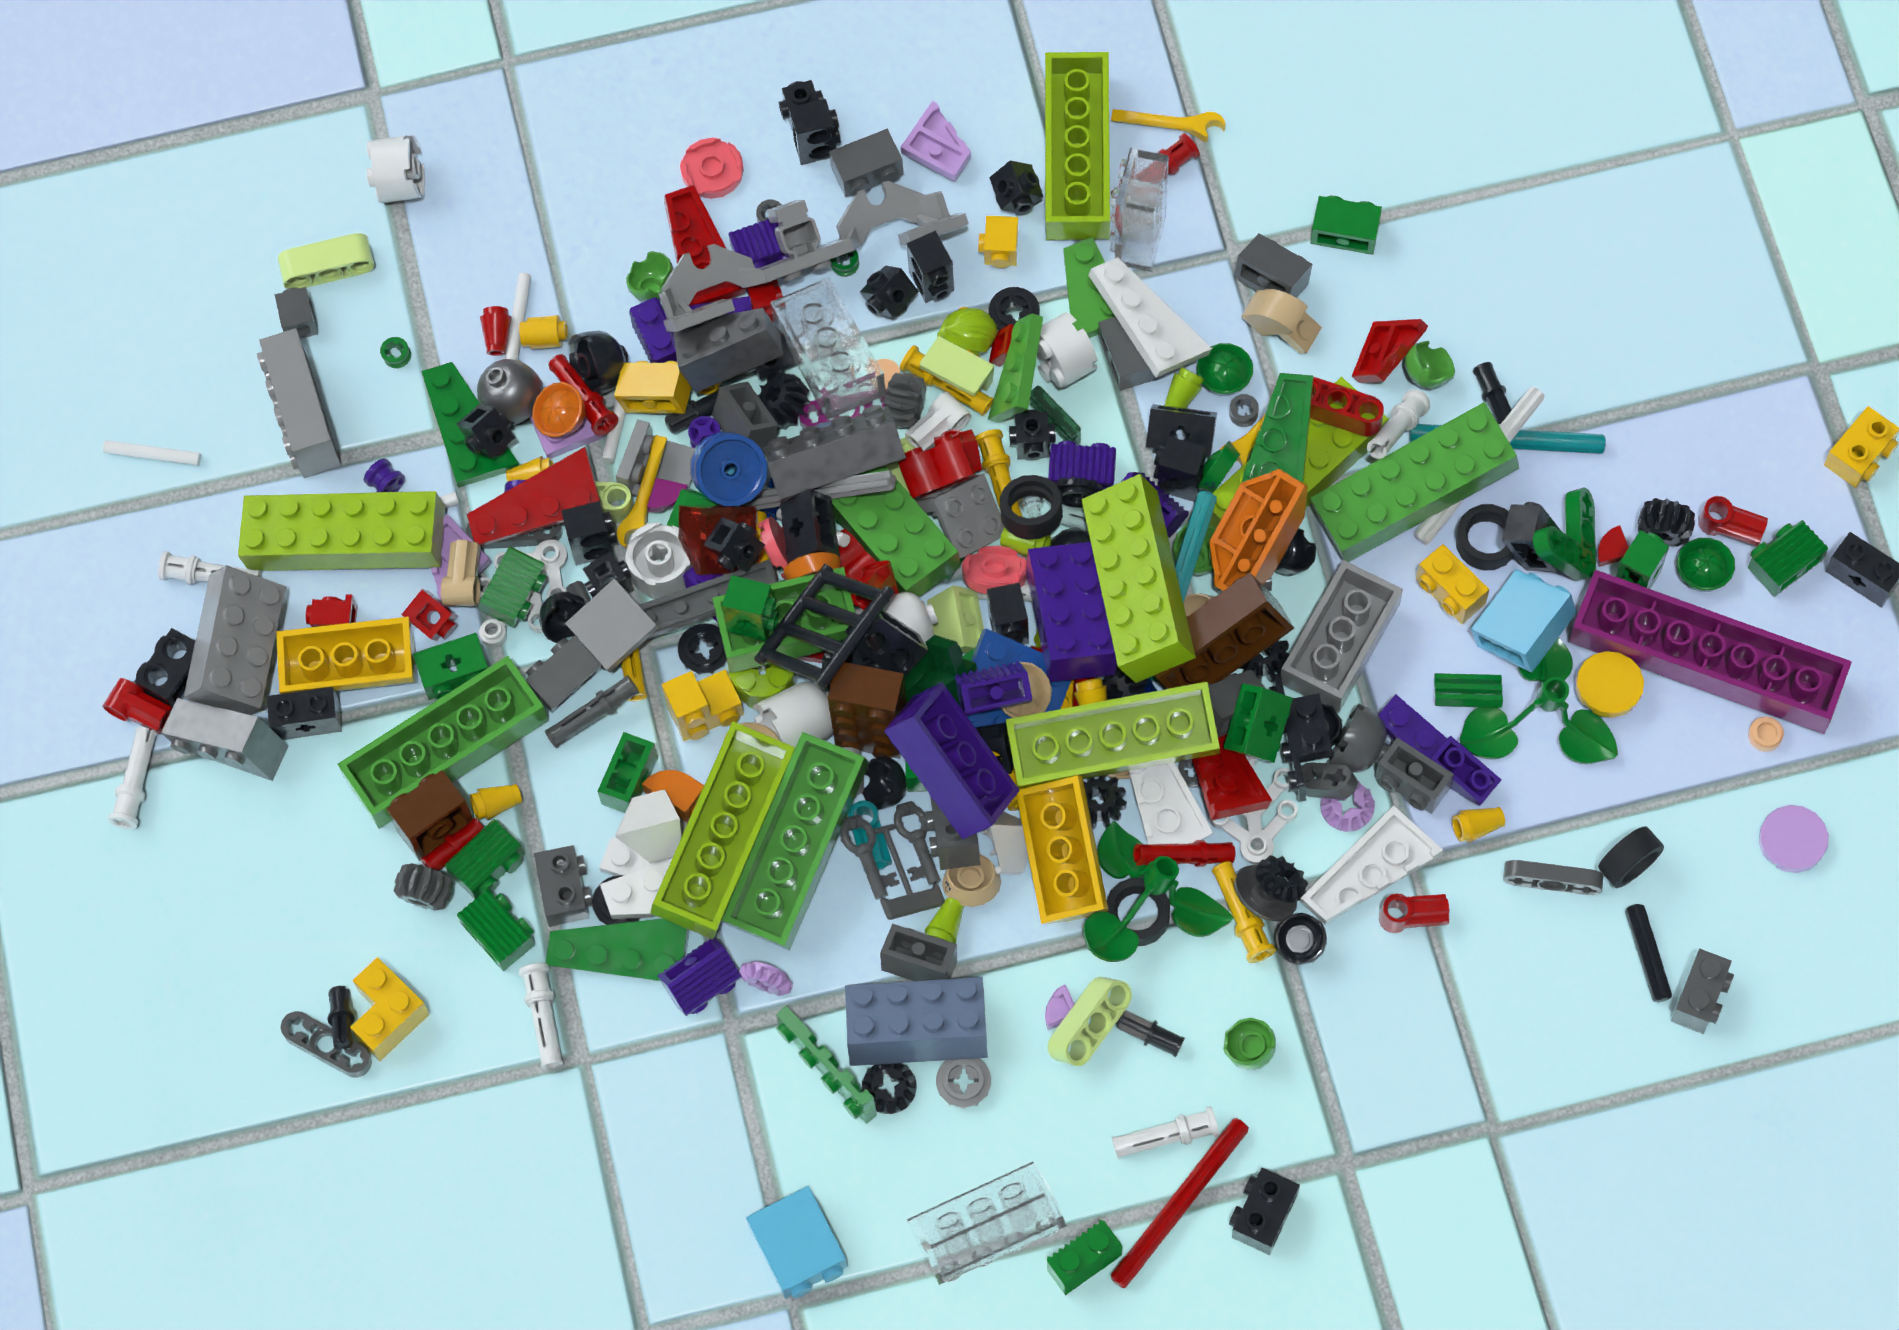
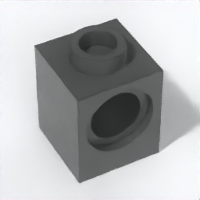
M292 287L284 290L282 293L274 294L283 332L296 328L300 339L318 335L312 302L306 287Z

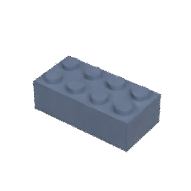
M983 977L845 985L847 1048L850 1066L988 1058Z

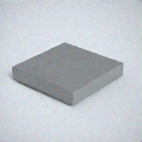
M615 578L565 623L609 673L659 628Z

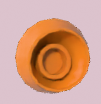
M565 382L553 383L545 387L537 396L533 405L532 418L535 427L542 434L549 437L567 436L577 431L585 418V404L579 391L573 385Z
M830 552L807 554L791 561L785 566L783 573L790 580L815 574L823 564L829 565L832 569L840 568V558L838 555Z

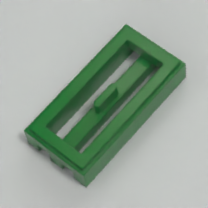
M1434 673L1435 706L1502 708V675ZM1443 693H1461V694H1443Z

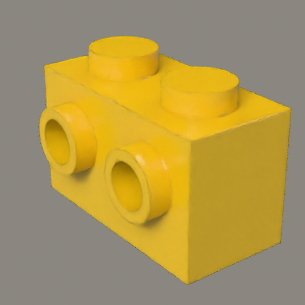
M637 361L636 363H624L620 371L614 397L626 413L685 414L692 387L679 370L678 364L675 361H667L665 363Z
M1867 406L1829 451L1824 466L1855 488L1863 479L1869 482L1880 467L1877 462L1883 456L1888 459L1899 445V442L1896 441L1899 427Z
M1444 544L1439 546L1419 564L1416 580L1421 588L1428 594H1431L1441 604L1443 609L1450 616L1455 617L1462 625L1486 605L1489 588Z

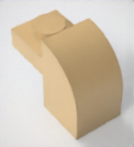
M1275 289L1256 291L1241 316L1262 336L1278 334L1299 354L1309 351L1322 328L1305 312L1308 306L1304 302L1286 292Z

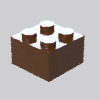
M443 770L437 774L432 773L424 777L419 782L417 788L408 794L403 793L397 796L391 802V806L386 809L397 833L418 861H421L422 857H425L442 844L445 836L448 834L452 836L473 819L465 799Z

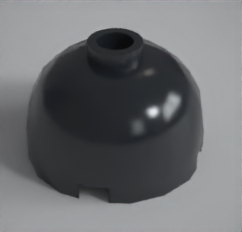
M600 330L573 335L569 341V345L574 344V352L569 354L570 364L592 392L604 394L613 390L617 386L624 363L628 362V354L625 347L620 345L617 339L609 333Z

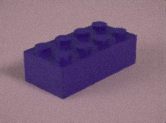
M1091 542L1028 549L1026 575L1049 681L1055 682L1115 675L1117 660Z
M943 682L914 695L884 730L891 743L898 749L912 772L916 774L931 798L937 803L951 826L955 828L962 839L993 826L1020 791Z

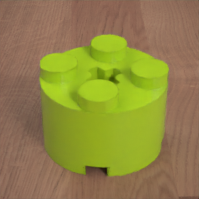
M767 664L734 673L729 671L730 680L740 700L752 709L753 705L796 685L798 682L797 673L774 664ZM765 671L766 674L761 675L760 672Z

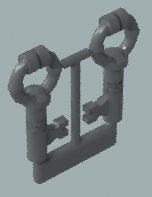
M913 801L896 806L894 824L873 829L872 825L858 814L844 818L840 829L841 842L850 852L860 858L875 900L880 899L888 920L937 908L945 902L939 884H937L941 879L925 840L928 832L926 814ZM916 814L921 823V828L909 832L904 827L902 817ZM862 827L866 831L868 841L857 846L851 842L848 831ZM896 829L903 838L913 844L917 857H919L921 866L907 869V873H912L913 875L910 877L911 882L920 878H926L928 885H933L931 889L916 893L912 892L889 831ZM883 833L906 891L907 895L890 900L884 898L888 896L886 888L888 886H897L900 882L894 879L897 876L896 872L889 873L886 876L880 875L872 855L876 843V834Z

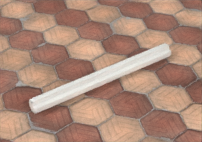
M1534 386L1527 390L1500 424V428L1509 443L1544 400L1545 395ZM1464 499L1423 521L1415 531V538L1421 543L1428 545Z

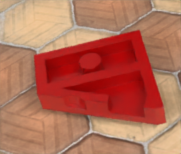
M1422 319L1373 321L1352 377L1358 383L1384 382L1406 356L1407 352L1426 332L1428 325Z

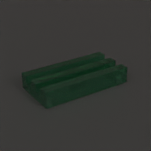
M1037 385L1033 388L1030 395V407L1034 410L1048 413V423H1055V432L1063 441H1073L1079 445L1081 443V427L1041 386Z

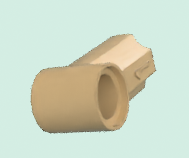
M456 540L450 543L447 576H444L441 582V600L444 606H478L481 595L480 580L478 578L481 547L478 543L469 540Z

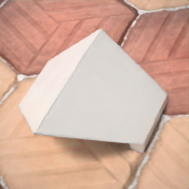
M665 789L631 798L632 800L615 837L646 859L649 864L673 858L681 839L680 818Z
M1003 811L993 826L983 830L982 833L988 836L993 843L994 850L990 852V856L997 855L999 865L995 867L996 874L1020 875L1025 871L1028 860L1022 821Z

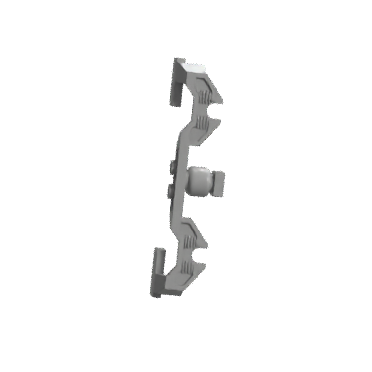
M884 181L881 184L885 197L881 204H871L865 189L857 191L836 225L840 238L817 247L821 240L815 220L806 215L809 211L805 200H794L766 210L770 223H778L779 226L774 231L780 251L788 254L789 257L760 268H755L752 258L711 244L707 246L711 259L710 263L706 268L699 269L693 264L690 253L683 254L659 293L667 318L663 322L668 332H678L728 314L735 310L732 299H721L693 310L689 307V304L697 291L722 282L746 288L767 283L783 277L784 281L802 276V269L812 266L813 270L831 265L830 259L854 251L861 246L872 227L900 218L920 225L917 228L898 234L900 244L906 245V243L935 230L939 236L968 225L966 213L950 215L942 191L922 194L896 183Z

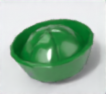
M1218 343L1210 346L1212 348L1210 354L1199 359L1197 362V374L1204 378L1202 384L1211 393L1219 396H1231L1238 393L1250 382L1253 375V362L1249 354L1241 347L1231 343Z
M1228 441L1222 450L1214 452L1208 458L1203 467V478L1198 484L1197 489L1213 493L1219 487L1240 456V453L1231 441Z
M1696 538L1681 548L1677 558V567L1683 581L1690 588L1700 592H1711L1725 586L1732 579L1735 571V559L1730 549L1721 541L1713 538Z

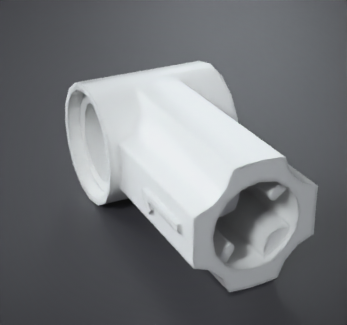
M944 392L934 400L928 413L905 432V438L915 448L922 447L923 451L935 447L934 437H939L948 430L961 431L970 421L972 414L949 392Z

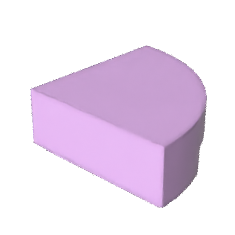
M1066 984L1059 987L1053 993L1046 1006L1045 1023L1048 1031L1058 1027L1075 1004Z

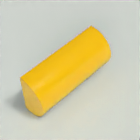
M409 616L276 631L280 694L333 687L335 691L415 683L417 680V665L413 656L416 650Z
M1075 775L1019 789L1017 801L1041 924L1068 922L1088 918L1096 912L1109 911L1083 777Z

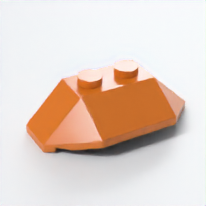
M1281 469L1240 484L1210 539L1211 558L1215 574L1214 584L1217 588L1224 591L1235 580L1244 577L1249 572L1263 585L1274 574L1305 517L1308 489L1306 484Z

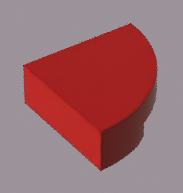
M1621 525L1610 529L1601 539L1597 552L1598 567L1621 561L1629 546Z

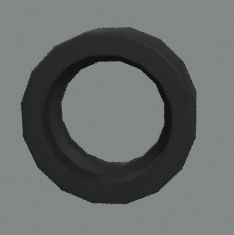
M1024 475L1009 482L1001 493V521L1007 531L1014 536L1027 540L1040 539L1050 535L1059 527L1063 518L1062 496L1057 485L1048 478L1038 475ZM1037 496L1050 502L1051 509L1037 518H1025L1015 514L1012 511V505L1024 497Z
M1481 504L1469 509L1461 517L1456 532V549L1461 558L1471 567L1480 570H1496L1506 566L1514 558V554L1506 545L1501 551L1496 553H1484L1476 550L1468 539L1470 528L1479 522H1492L1504 529L1509 513L1505 508L1494 504Z
M1647 826L1640 827L1618 842L1603 857L1598 868L1615 888H1621L1648 869L1661 855L1664 845Z
M1130 878L1120 882L1111 890L1107 899L1109 911L1106 912L1115 915L1119 919L1118 907L1121 901L1132 894H1143L1145 891L1144 878ZM1166 893L1160 895L1150 894L1148 896L1157 905L1158 917L1150 928L1132 930L1138 935V946L1154 943L1165 933L1170 922V902Z

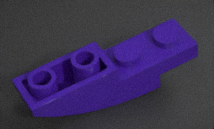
M1397 694L1378 713L1385 722L1387 735L1394 741L1396 738H1399L1453 773L1454 776L1450 789L1480 806L1501 782L1502 779L1456 739L1451 735L1446 738Z

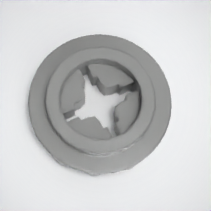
M980 1058L945 1060L939 1067L936 1075V1086L939 1096L949 1106L953 1105L962 1109L978 1106L988 1096L991 1086V1074L987 1065ZM962 1069H965L968 1080H974L973 1084L967 1085L965 1094H962L959 1084H954V1080L960 1079Z

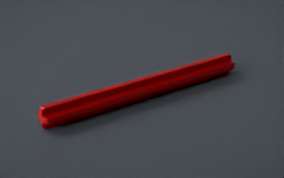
M1234 1118L1112 1272L1111 1280L1117 1286L1124 1289L1129 1285L1245 1137L1249 1127L1242 1120Z

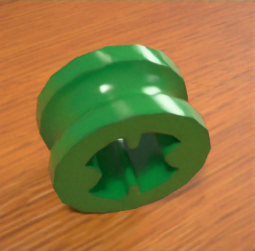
M856 249L830 259L831 268L838 276L848 277L859 269V256ZM841 256H846L847 259L851 257L850 264L844 266L843 262L840 263L839 258Z
M400 337L388 338L380 347V354L384 363L391 368H402L411 360V350L407 342ZM396 347L401 355L395 358L390 352L392 348Z

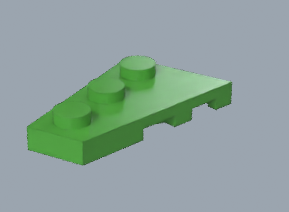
M1090 237L1063 248L1069 313L1077 320L1072 325L1077 331L1083 328L1089 338L1098 335V322L1115 317L1088 276L1091 268L1105 263L1094 238Z
M1031 313L1015 323L1012 330L1011 343L988 420L1000 423L1015 416V414L1028 410L1043 322L1042 316Z

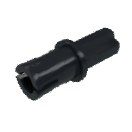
M1484 362L1474 367L1473 374L1476 376L1483 392L1481 395L1482 400L1488 403L1496 422L1501 424L1512 410L1505 396L1506 387L1500 384L1492 362Z
M719 389L696 402L694 400L689 401L685 414L672 413L666 416L664 421L667 429L672 434H676L689 427L695 418L711 416Z
M340 985L332 987L328 992L330 1013L327 1016V1021L332 1026L333 1047L336 1050H348L352 1046V1031L350 1027L355 1020V1015L351 1011L350 989Z
M1127 1010L1123 1012L1116 1023L1117 1029L1144 1041V1046L1147 1047L1150 1044L1172 1054L1174 1057L1177 1056L1185 1039L1183 1036L1181 1037L1158 1026V1021L1155 1020L1152 1023Z

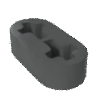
M1310 762L1301 766L1306 796L1345 799L1351 796L1357 788V778L1346 765Z

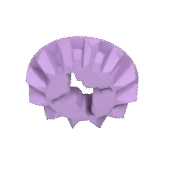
M1359 780L1357 788L1352 794L1354 799L1353 805L1357 808H1349L1344 816H1342L1343 804L1338 801H1346L1347 798H1321L1320 808L1322 816L1331 827L1344 832H1352L1363 828L1372 819L1375 801L1370 789L1361 785Z
M752 961L750 963H743L739 971L743 981L769 994L774 993L778 996L789 994L793 986L787 974L776 967L762 962Z

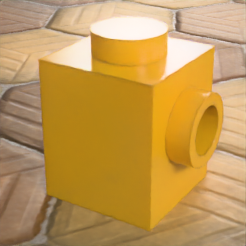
M986 216L985 233H979L978 252L984 253L985 265H992L996 268L1017 266L1018 217Z

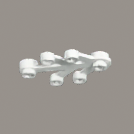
M545 540L536 547L534 552L525 553L545 563L543 574L547 573L550 584L547 592L548 598L555 593L566 592L562 585L560 568L567 560V552L561 542ZM548 551L556 552L552 558H546L544 555ZM500 552L495 556L494 565L496 569L506 552ZM487 577L480 578V587L489 585L491 579ZM533 591L528 602L532 603L528 624L534 633H543L540 626L533 625V621L539 618L542 605L540 592ZM496 618L485 621L479 629L482 643L488 648L501 647L507 639L505 629L507 624L498 621ZM491 627L498 628V631L493 635L486 633Z
M1246 756L1255 771V765L1259 759ZM1281 768L1275 772L1273 783L1266 789L1272 799L1268 809L1283 791L1290 789L1289 782L1282 784L1277 779L1282 775L1288 777L1287 771L1291 770ZM1291 800L1281 801L1277 807V815L1263 830L1261 817L1268 809L1241 814L1247 819L1248 831L1231 820L1230 817H1226L1224 821L1211 820V818L1209 820L1213 827L1223 829L1241 843L1240 852L1246 861L1259 864L1262 859L1265 860L1270 855H1273V839L1287 823L1296 819L1298 808L1296 803ZM1284 807H1290L1293 810V814L1286 816L1282 814L1281 810ZM1253 842H1260L1263 848L1256 851L1252 849L1251 844Z

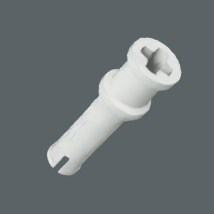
M1417 389L1409 390L1404 394L1402 403H1398L1392 408L1389 421L1367 445L1368 451H1371L1376 446L1370 454L1372 457L1377 459L1384 458L1403 433L1415 428L1419 422V417L1427 414L1430 409V400L1424 392Z
M163 551L159 561L158 577L159 580H166L167 578L186 580L187 584L193 585L198 581L208 582L210 574L226 565L201 562V559L194 555L186 558L173 556L169 551ZM233 567L241 571L261 577L260 570Z
M146 727L136 728L123 782L115 789L114 794L117 798L113 813L108 815L107 820L116 827L135 829L138 825L136 816L139 804L145 799L142 786L153 744L157 736L154 730H150V734H147L149 728Z
M547 963L526 965L520 968L518 972L519 976L524 980L526 990L524 1003L528 1008H531L541 1068H557L563 1065V1060L561 1058L551 1007L555 995L553 991H550L547 977L549 965Z
M1212 1106L1206 1107L1204 1112L1184 1116L1179 1114L1178 1117H1175V1121L1112 1137L1116 1157L1120 1159L1124 1156L1179 1141L1182 1144L1188 1145L1191 1144L1193 1139L1213 1135L1214 1137L1220 1135Z

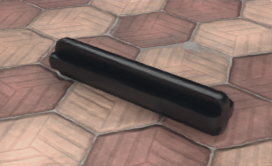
M1640 904L1629 906L1626 908L1625 914L1652 1000L1657 1003L1667 1001L1672 997V992L1645 906Z

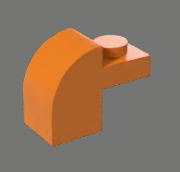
M677 770L659 771L649 776L642 783L645 794L665 789L679 818L688 823L704 787L703 784L691 776Z

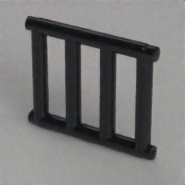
M823 564L759 649V652L754 657V661L760 665L769 662L813 679L817 686L825 689L889 603L895 591L888 586L879 589L833 572L834 570L829 565ZM826 583L870 599L872 603L863 615H859L818 600L815 597ZM805 610H809L853 628L844 641L841 642L798 626L796 622ZM789 636L834 654L822 669L778 652L776 649L785 637Z

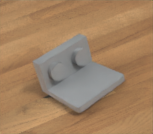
M637 419L616 474L617 483L627 486L631 496L634 497L638 495L655 437L652 434L650 423ZM667 440L656 478L687 484L689 489L692 482L690 460L695 448Z
M978 474L973 478L916 501L925 513L931 512L933 517L938 516L946 538L959 552V559L1000 539L1005 528L985 474Z

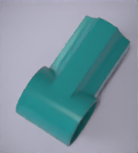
M863 800L854 803L850 807L848 817L858 814L860 816L868 815L873 818L870 822L873 829L881 827L878 810L873 803ZM862 827L851 830L857 846L867 843L868 836H866V831ZM883 833L876 834V843L872 851L878 871L892 864Z

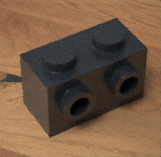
M1263 1167L1257 1177L1251 1175L1243 1194L1248 1196L1243 1208L1236 1206L1228 1224L1233 1227L1231 1238L1270 1255L1299 1194L1300 1184Z

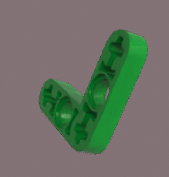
M1583 487L1569 491L1566 494V534L1553 526L1538 529L1533 534V545L1537 555L1576 581L1591 578L1596 570L1595 506L1592 494L1587 488Z

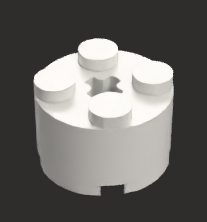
M405 135L367 141V153L372 168H367V181L369 187H376L378 202L387 203L421 198V195L425 193L426 179L424 163L419 164L416 155L422 153L417 138L414 135Z
M1067 312L1042 325L1037 359L1040 362V365L1037 367L1039 374L1046 383L1053 381L1059 388L1070 385L1098 367L1092 364L1098 361L1088 335L1083 328L1079 331L1076 330L1072 323L1077 320Z
M653 522L637 529L629 539L625 559L632 576L631 580L640 592L654 600L685 589L683 575L695 564L689 539L681 529L673 525L671 527Z

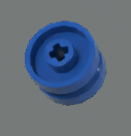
M717 432L707 436L696 446L690 460V475L695 487L705 498L723 506H740L752 501L762 491L767 479V461L762 449L753 440L735 432ZM729 463H732L731 467L734 469L731 475L724 472L725 466Z

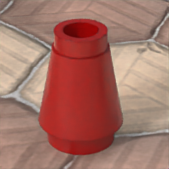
M486 307L483 309V315L480 316L486 354L501 356L506 354L512 319L506 307Z

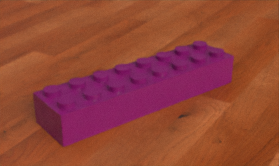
M1598 570L1594 571L1569 639L1570 643L1597 653L1605 651L1621 653L1631 658L1639 668L1825 734L1831 722L1852 661Z

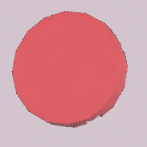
M706 138L690 145L685 151L686 154L680 163L682 180L686 187L694 185L700 197L709 199L724 197L734 191L740 184L744 172L742 157L737 148L730 142H723L719 138Z
M769 517L758 525L760 530L764 529V531L760 532V538L762 543L765 544V551L773 566L775 565L776 568L781 566L784 570L785 566L788 565L784 530L773 517ZM781 573V577L788 580L784 573Z
M999 545L984 546L978 549V553L972 556L970 553L963 560V581L969 588L983 594H987V589L1019 582L1020 587H1022L1027 580V560L1024 557L1017 556V551Z

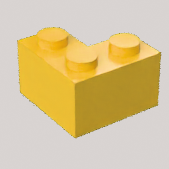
M726 669L700 681H697L693 672L689 671L661 684L668 711L683 742L689 739L698 740L706 736L709 730L720 725L723 727L730 726L732 721L737 722L740 716L744 715L742 702Z
M377 957L352 980L358 992L372 1007L350 1028L356 1039L380 1062L430 1014L424 1002Z

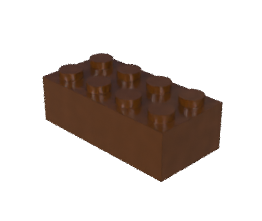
M1249 572L1244 577L1235 580L1230 587L1216 597L1210 598L1202 607L1187 616L1196 658L1158 673L1155 676L1167 689L1202 682L1214 684L1222 681L1295 628L1279 601Z
M845 662L832 679L828 694L835 745L841 748L852 747L861 752L871 753L875 758L885 755L901 759L900 752L891 743L884 730L907 704L904 673Z

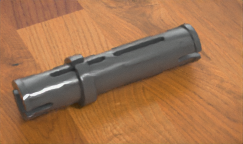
M627 675L607 690L597 692L595 698L557 724L546 729L545 734L557 749L568 739L577 735L606 714L612 715L615 713V708L640 692L633 680Z

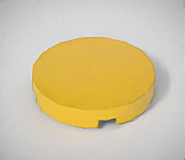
M1605 651L1592 655L1584 661L1577 674L1576 691L1579 700L1598 716L1614 718L1626 715L1637 705L1643 694L1644 678L1640 668L1631 658L1618 652Z

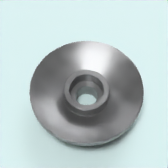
M1258 865L1242 868L1236 875L1234 886L1238 898L1248 910L1269 921H1283L1287 916L1294 914L1297 902L1288 903L1277 900L1260 886L1256 877Z

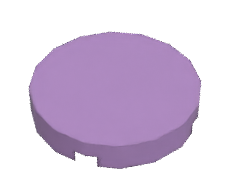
M1788 805L1777 808L1766 817L1760 829L1759 845L1763 856L1768 861L1770 860L1773 864L1777 865L1776 868L1785 872L1799 873L1810 870L1821 861L1828 848L1829 834L1825 823L1815 812L1804 806Z

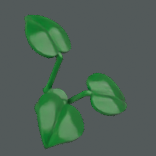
M1559 637L1532 673L1517 666L1519 673L1525 680H1540L1542 687L1538 691L1534 702L1509 723L1506 714L1501 709L1478 707L1468 715L1459 738L1460 744L1477 757L1484 759L1504 758L1512 753L1518 745V737L1511 728L1517 726L1538 707L1548 712L1560 709L1562 723L1567 727L1560 732L1558 741L1561 751L1567 758L1579 764H1593L1615 759L1618 755L1615 738L1608 725L1600 716L1592 711L1580 709L1572 715L1570 720L1568 719L1567 709L1569 704L1565 700L1569 695V686L1565 680L1571 674L1573 660L1568 648Z
M1113 821L1104 831L1097 848L1099 863L1102 869L1116 879H1123L1128 875L1131 878L1144 876L1145 891L1122 922L1115 915L1108 912H1096L1088 917L1083 926V936L1088 950L1094 956L1107 962H1120L1130 958L1135 953L1139 944V938L1134 931L1126 926L1150 894L1160 895L1169 890L1170 905L1176 907L1172 913V918L1176 925L1189 935L1206 937L1231 923L1234 917L1221 904L1204 892L1192 887H1180L1176 891L1179 883L1175 879L1179 874V867L1173 859L1167 856H1159L1148 865L1137 866L1133 857L1134 847L1136 844L1143 843L1127 833L1116 821Z

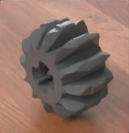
M895 373L888 382L883 402L884 407L888 406L897 427H912L921 419L927 389L924 378L917 377L915 374Z
M410 863L401 866L400 872L397 873L394 881L393 891L399 899L407 903L436 911L445 909L447 901L450 900L453 882L448 875L443 874L441 871H436L421 864Z

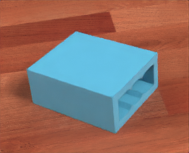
M1516 569L1472 626L1471 631L1477 647L1532 673L1576 615L1577 611L1572 595L1567 589L1559 585L1554 587L1545 583L1534 573L1526 574Z
M809 1186L746 1217L747 1224L785 1299L793 1296L794 1299L800 1298L812 1290V1285L822 1280L825 1283L831 1282L844 1274L843 1270L848 1268L847 1260Z

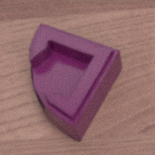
M656 478L647 506L648 512H662L675 505L681 489H688V485Z

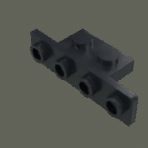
M1274 674L1275 686L1269 687V690L1285 695L1281 674ZM1319 693L1293 698L1290 714L1283 731L1286 737V742L1281 743L1284 762H1291L1293 769L1292 771H1287L1291 791L1297 790L1300 802L1307 801L1300 763L1333 757Z

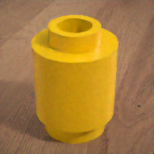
M559 315L529 317L527 321H522L519 324L522 347H530L531 350L562 347L563 340H568L566 321H561Z

